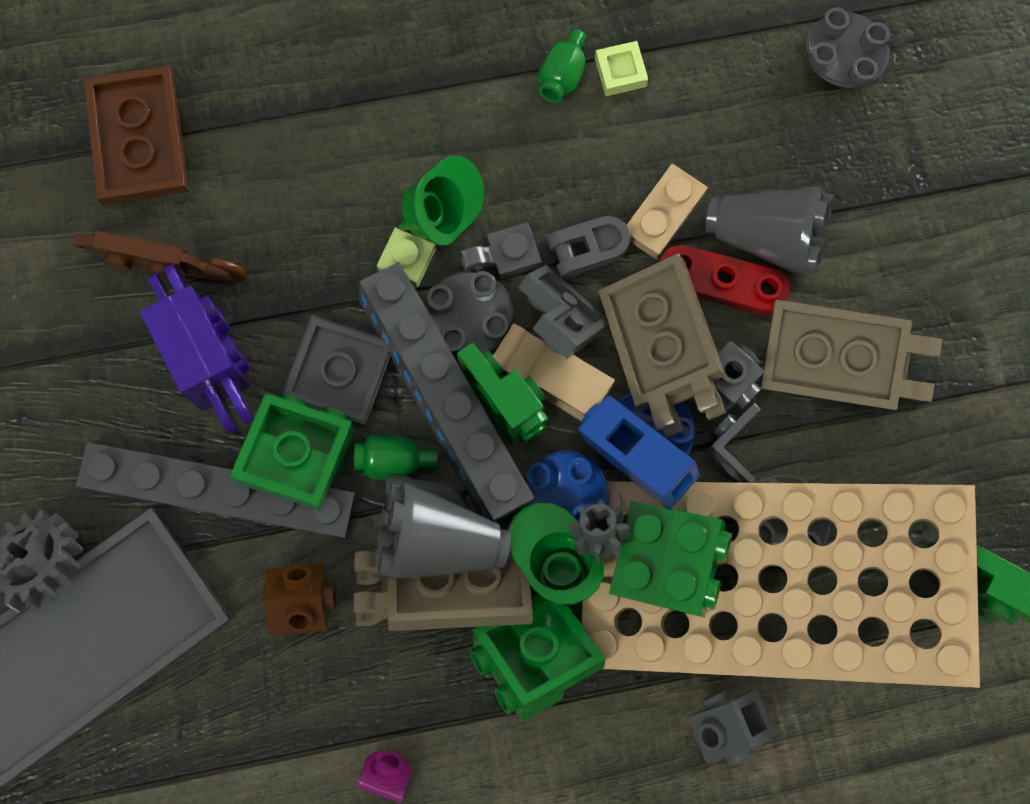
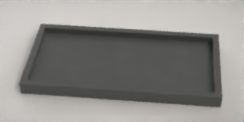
M153 508L148 509L78 559L79 569L68 571L66 575L71 581L69 587L59 584L55 589L57 599L52 601L47 596L41 598V605L37 610L32 609L26 604L22 612H16L10 608L0 615V791L233 621L157 510Z

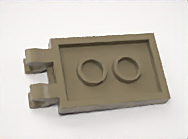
M679 253L598 290L635 407L641 412L648 409L651 410L652 419L658 431L663 430L666 438L682 432L683 426L673 405L692 397L695 398L699 411L701 413L705 412L708 420L726 413L722 399L713 381L726 375L686 263Z
M774 300L762 368L765 372L761 375L759 387L766 390L897 410L899 397L932 402L935 384L906 380L910 356L914 354L940 357L943 339L910 334L913 320Z
M373 551L355 552L354 570L357 572V584L371 585L381 580V593L367 591L354 593V613H356L357 626H372L384 619H388L389 631L532 624L533 612L530 583L514 561L510 551L504 568L493 567L490 571L405 579H389L378 575L377 568L380 554H376Z

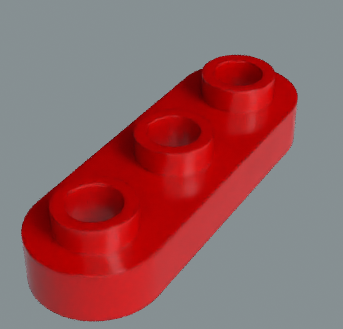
M676 245L669 248L660 260L663 261L679 253L689 265L688 272L698 298L755 314L771 315L774 300L787 301L790 294L788 280L781 272L698 248ZM719 272H727L732 277V282H721L717 274ZM768 283L772 285L775 294L767 295L763 293L761 284Z

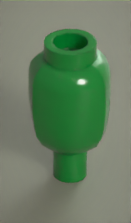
M571 30L566 41L555 44L545 57L537 73V79L540 84L539 94L549 102H561L563 97L570 95L580 82L586 65L585 55L581 50L586 40V35L581 30Z
M372 435L364 443H355L354 470L363 471L369 479L386 480L388 475H408L411 477L419 468H437L438 450H419L414 441L402 436Z

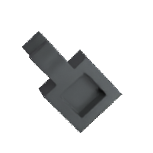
M528 222L486 234L488 247L476 246L461 251L463 257L461 263L464 272H479L495 268L499 280L538 269L542 264Z

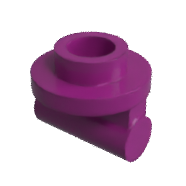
M374 752L365 759L356 787L401 804L408 787L411 768L407 761L395 752Z

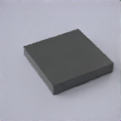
M311 315L282 393L298 397L306 403L305 406L322 411L325 407L336 409L347 415L348 420L352 421V423L367 428L391 362V354L379 336Z

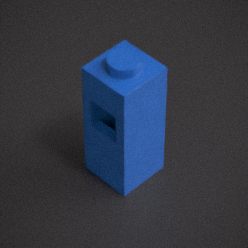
M610 395L601 404L593 405L584 415L582 425L578 430L586 444L667 509L671 510L701 476L695 460Z

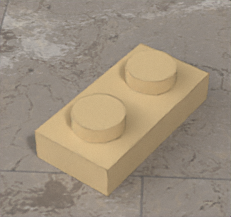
M672 163L628 222L630 242L657 260L703 198L708 187Z

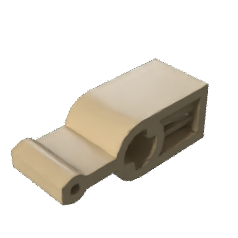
M514 323L493 355L502 371L509 374L516 369L523 379L530 376L543 392L545 400L582 421L586 412L593 405L601 404L605 400L615 379L574 355L566 359L562 354L553 352L542 340Z

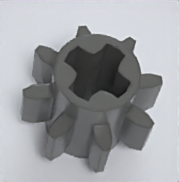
M599 499L597 504L590 505L587 508L583 506L578 507L580 522L569 523L571 537L577 539L575 542L577 554L580 556L588 552L595 557L597 563H601L603 558L610 557L613 554L620 557L622 555L620 540L626 541L631 539L630 527L623 523V509L618 507L612 510L604 504L603 499Z

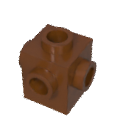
M324 564L267 568L262 602L270 636L327 631L329 611H336L337 597L335 583H327Z

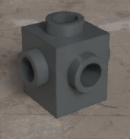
M730 340L721 351L717 348L716 350L724 372L726 369L736 379L729 378L726 375L713 381L722 399L726 413L735 403L744 408L762 389L755 382L765 372L759 366L760 361L750 349L743 345L737 347Z
M757 689L730 697L728 690L720 691L702 699L701 702L704 708L687 717L693 730L694 739L700 747L706 763L723 758L726 759L728 765L742 762L755 755L754 748L776 735Z

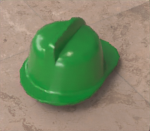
M449 156L437 163L418 182L409 186L405 191L401 204L403 219L399 223L400 229L410 230L419 238L428 239L439 246H447L455 241L477 218L483 206L484 184L478 169L471 161L462 156Z
M535 503L524 507L516 514L508 528L511 534L510 552L514 561L533 589L545 600L558 605H573L587 600L601 585L604 578V561L602 560L601 563H597L595 557L588 552L580 556L577 554L575 546L577 539L571 537L569 523L578 521L566 509L553 503Z

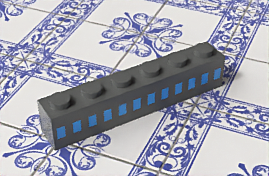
M400 262L360 280L359 302L377 334L386 344L391 354V359L479 515L500 524L518 514L524 507L531 504L534 496Z

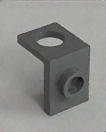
M755 403L739 419L731 413L712 432L719 439L705 452L734 483H754L756 481L723 448L761 410Z

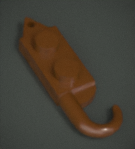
M96 230L95 235H75L72 246L99 254L105 260L104 264L110 268L130 272L132 267L146 269L149 275L157 272L163 280H169L164 268L171 264H174L180 275L185 278L195 277L225 284H237L246 278L245 269L234 262L219 258L211 259V263L203 262L197 257L188 254L184 248Z

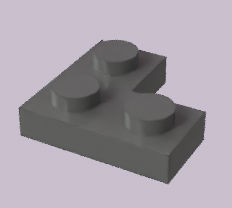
M547 265L527 274L518 287L528 296L532 306L539 311L546 312L533 327V330L543 338L544 344L550 350L562 354L566 359L602 335L609 326L605 315Z

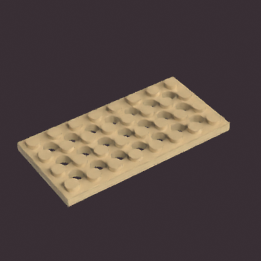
M607 481L609 490L608 507L612 510L621 507L624 513V520L627 519L631 501L667 509L634 482ZM695 482L671 510L677 509L717 519L731 518L739 526V534L730 544L726 561L718 560L717 567L721 565L735 567L738 572V583L730 591L719 592L715 609L707 608L705 618L686 614L690 624L687 633L680 638L670 637L664 629V620L674 610L609 594L618 558L614 554L603 558L604 578L601 585L582 604V626L606 658L603 669L980 688L975 485ZM769 519L782 520L788 528L785 540L776 545L765 543L760 536L762 524ZM817 520H828L837 528L836 539L831 544L819 546L809 539V528ZM875 520L885 526L887 539L882 545L869 547L859 540L858 529L864 522ZM926 521L934 525L938 532L937 543L929 548L915 546L910 541L908 535L909 528L914 523ZM769 566H778L787 574V584L778 593H768L760 585V575ZM819 567L829 568L837 576L836 588L826 595L816 594L810 589L808 584L810 573ZM872 568L882 571L888 580L886 591L875 597L864 594L858 586L860 574ZM928 570L935 574L939 581L937 594L930 598L916 596L909 586V579L914 572ZM626 609L637 610L642 618L641 629L633 636H625L618 628L619 615ZM721 612L731 613L738 623L736 634L729 640H719L711 630L713 618ZM778 614L786 621L787 632L782 640L768 642L762 638L759 632V624L766 615ZM817 616L830 617L837 625V636L829 644H817L812 641L808 634V626L812 619ZM867 618L882 620L888 628L886 642L877 647L864 644L858 635V628L861 622ZM918 620H930L939 628L940 640L935 647L922 649L912 642L910 628Z

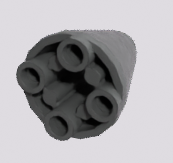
M813 186L724 195L722 199L712 198L707 212L706 232L715 234L716 239L788 271L808 276L809 272L816 273L818 264H821L826 238L818 236L820 229H824L825 222L830 219L834 194L825 193V188Z
M404 482L401 485L390 484L386 500V511L390 512L388 527H380L376 543V554H380L377 568L378 575L389 579H405L490 571L493 567L504 568L510 551L511 534L509 530L500 529L498 523L416 485Z

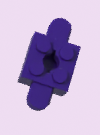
M174 264L165 267L164 270L175 294H170L159 274L155 272L148 276V280L159 302L139 312L180 393L202 411L213 407L222 425L231 434L238 430V425L225 401L226 399L230 398L245 425L252 423L254 420V416L241 391L251 387L245 376V373L251 370L250 365L239 346L236 347L229 335L225 336L231 332V329L220 309H216L208 295L201 298L191 285L187 287Z

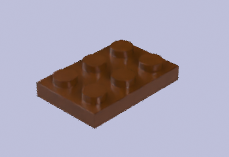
M170 65L84 78L97 200L104 206L189 192L175 77Z

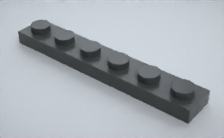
M90 442L86 444L76 482V487L85 490L342 539L348 538L357 496L354 492L329 488L322 508L319 511L234 483L230 478L233 469Z

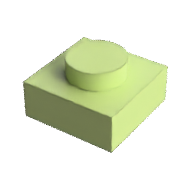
M637 41L596 50L595 61L605 97L647 87L648 76Z
M395 227L379 259L377 269L381 271L400 262L412 285L418 288L436 251L435 244Z

